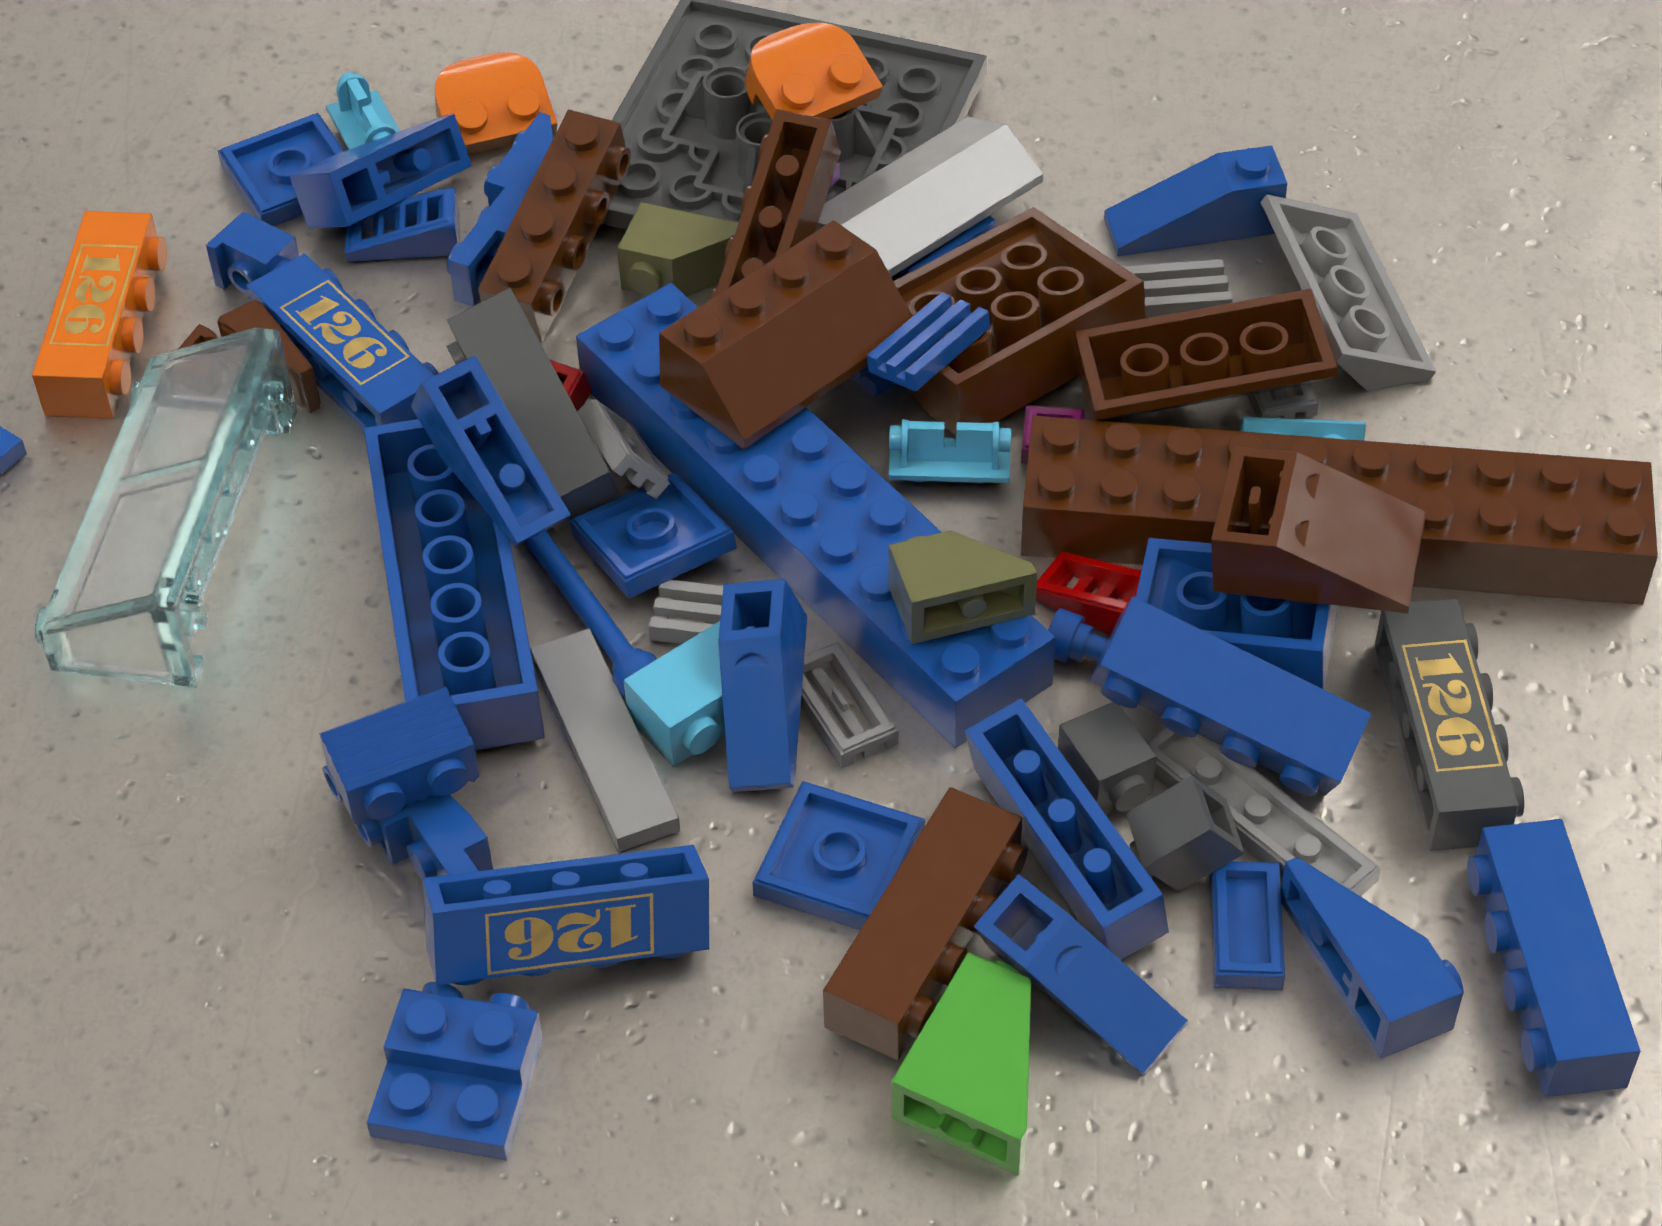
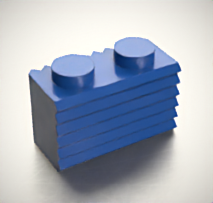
M447 687L319 733L327 767L353 823L357 825H362L366 819L383 820L399 813L405 805L412 806L416 800L425 801L429 795L437 797L438 795L446 796L462 789L468 781L475 782L480 776L472 737L469 735L467 727L464 725Z

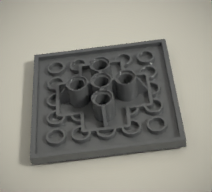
M680 0L612 121L620 122L625 146L630 149L631 159L628 172L620 182L602 224L627 229L641 202L739 223L743 195L747 186L752 184L758 166L760 144L764 135L769 133L772 119L762 102L751 103L746 90L745 77L753 47L761 39L773 33L807 23H828L840 27L855 40L883 86L879 98L828 119L832 120L841 154L838 160L840 164V179L829 188L825 203L966 118L986 75L987 56L725 0Z

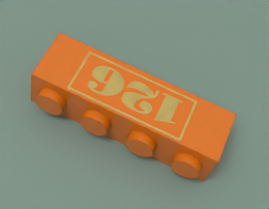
M84 211L32 373L44 416L114 419L120 396L128 394L131 384L130 362L132 355L141 351L143 344L142 321L145 311L150 312L153 310L155 303V277L157 271L165 269L167 261L166 241L164 237L157 236L152 213Z

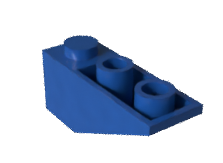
M786 579L723 584L718 644L729 788L732 792L794 788L807 614Z
M1020 874L1016 876L974 925V928L991 951L1007 964L1014 967L1022 976L1031 979V983L1144 1076L1189 1023L1184 1016L1070 914Z

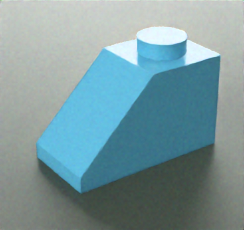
M720 621L623 680L626 706L637 730L673 767L693 754L699 755L706 752L720 737L725 735L718 644Z

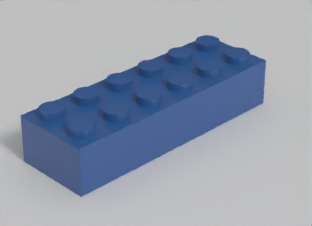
M419 419L364 428L405 701L447 687L449 695L452 697L454 705L457 707L459 715L462 717L464 725H466L468 733L472 737L475 750L545 738L538 689L510 540L444 462Z

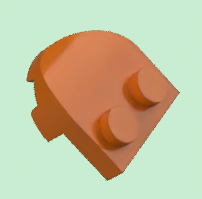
M828 23L796 25L761 39L753 47L745 77L746 90L751 103L754 104L761 101L772 121L776 109L830 119L879 98L883 88L852 36L840 27Z
M498 52L471 57L450 64L437 77L435 83L436 117L455 114L468 155L512 145L516 136L521 131H525L540 112L550 115L553 134L557 132L558 123L541 72L533 61L523 55L511 52Z

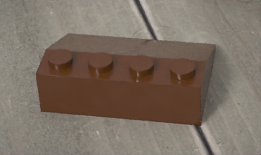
M1034 207L894 281L912 316L941 292L951 296L952 306L959 300L970 303L971 313L979 307L989 311L990 328L916 392L909 389L926 413L938 422H945L944 427L955 435L957 422H997L1079 376L1075 331L1146 318L1143 280Z

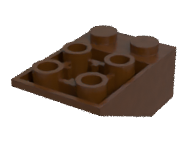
M1233 446L1211 538L1213 592L1409 613L1426 511L1299 452Z

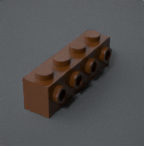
M567 110L478 288L482 302L511 288L541 343H543L554 318L560 312L567 291L577 271L584 263L587 250L607 215L608 207L617 188L628 172L631 153L630 149L625 146L620 122Z
M776 109L769 133L764 135L760 144L758 166L752 184L747 186L743 195L741 217L735 235L730 237L726 246L724 268L718 286L713 288L709 300L815 233L841 154L832 120Z
M949 787L823 989L824 1028L897 1061L900 1059L911 1038L917 1039L936 1007L934 1000L942 986L950 984L966 957L968 951L965 948L973 934L979 935L974 925L998 899L996 896L1004 882L1010 884L1018 874H1021L1028 854L1027 847L1021 845L1023 817Z

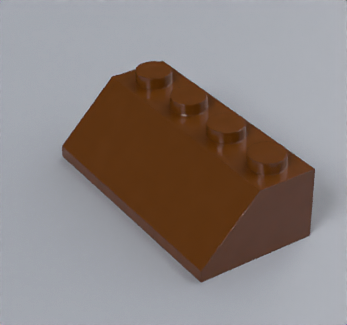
M833 220L659 333L660 386L745 449L867 366V355L913 316L877 250Z
M1311 289L1075 331L1080 382L1090 420L1105 421L1119 419L1127 416L1322 382L1338 376V367Z

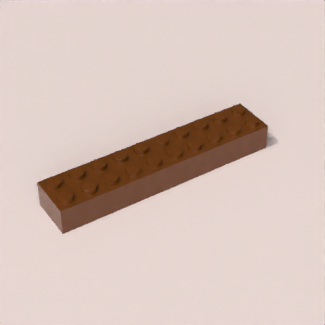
M1032 416L1023 502L1022 556L1056 558L1062 551L1104 562L1143 565L1149 538L1211 543L1233 446L1299 452L1426 511V520L1413 587L1643 605L1658 558L1651 462Z

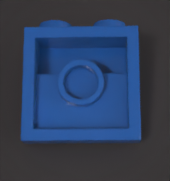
M429 982L423 986L422 991L403 988L383 1047L387 1063L367 1120L370 1137L507 1161L543 1042L538 1011L531 1010L529 1004L524 999L509 993H496L490 997L489 1002L463 998L462 993L449 984L436 985V982Z

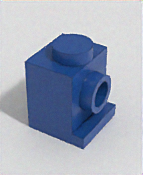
M245 212L237 216L206 244L215 286L225 290L232 283L245 294H248L247 284L299 256L296 237Z

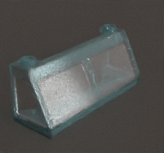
M255 327L152 356L142 379L134 382L130 394L129 411L48 606H43L36 617L35 638L37 643L42 644L52 671L197 687L205 661L203 655H194L192 653V637L196 634L197 628L205 629L209 620L203 601L264 435L289 434L297 414L279 330Z

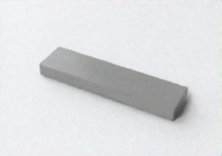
M590 628L531 647L530 652L533 665L618 852L679 832V816L619 689L612 681L610 670Z
M1166 727L1147 742L1157 756L1155 777L1168 788H1171L1193 775L1225 798L1243 848L1261 862L1279 863L1280 877L1282 879L1285 862L1298 857L1359 896H1362L1378 882L1381 868L1254 768L1241 765L1224 756L1220 752L1221 745L1199 734L1194 738L1186 737Z

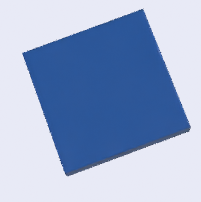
M315 113L217 151L221 166L254 216L275 226L303 215L289 175L345 150L319 113Z
M676 472L667 475L670 484L657 499L649 495L644 487H641L569 520L575 540L628 599L737 548L734 531Z
M802 781L752 882L753 896L861 930L924 829L925 819Z

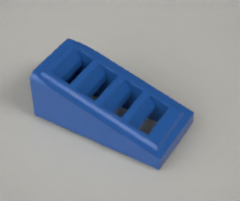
M440 189L405 198L346 227V261L449 256L452 248L459 242L460 215L456 189ZM385 230H395L392 232L385 233ZM373 231V237L362 239V232Z

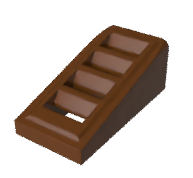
M255 299L218 318L217 323L224 350L234 363L307 412L312 413L320 409L319 404H321L313 367L261 302Z

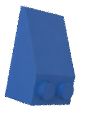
M1156 538L1148 539L1136 598L1325 690L1338 612L1337 605L1213 592L1211 543Z

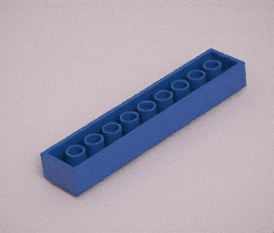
M667 284L576 335L579 368L584 371L592 389L591 394L600 403L633 424L652 454L672 473L676 472L734 531V534L780 579H786L790 588L952 747L956 749L967 741L965 734L967 728L1020 698L1026 703L1053 685L1056 637L1032 615L911 644L888 587V545L903 542L917 536H929L942 532L807 407L743 449L660 386L659 333L698 308L674 284Z

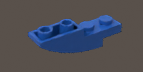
M540 112L529 127L516 136L512 148L502 161L489 170L484 183V194L488 197L489 206L481 211L476 225L462 242L455 244L448 257L447 271L451 275L455 301L472 307L480 301L478 288L553 140L550 115Z
M326 765L322 767L326 782L335 798L342 802L343 799ZM429 795L425 801L416 800L412 806L405 805L399 813L383 820L366 819L362 825L355 824L368 847L371 848L379 844L392 865L410 858L422 880L427 877L493 869L488 837L470 814L451 795H438L437 797Z

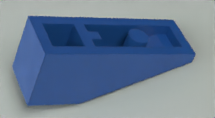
M447 114L332 155L289 176L308 228L348 227L471 167L472 164L455 114Z
M1272 145L1221 152L1104 210V220L1117 257L1275 234L1260 202L1266 194L1286 198L1288 183Z
M475 355L420 383L411 408L441 458L515 547L569 519L571 516L570 512Z
M1296 857L1285 862L1281 884V904L1380 1059L1454 1029L1464 994L1463 984L1454 965L1446 959L1441 960L1426 937L1302 859Z

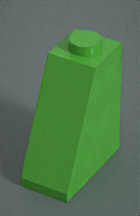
M968 952L891 1081L892 1118L1018 1176L1025 1165L1027 1139L1031 979L1022 976L1014 967L999 960L988 961Z

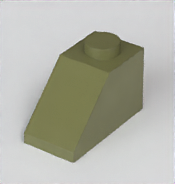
M641 202L617 248L621 289L649 295L672 283L685 296L718 285L724 268L726 246L730 237L735 235L738 223Z
M951 530L929 536H917L903 542L888 545V587L911 644L1035 614L1037 571L1034 564Z

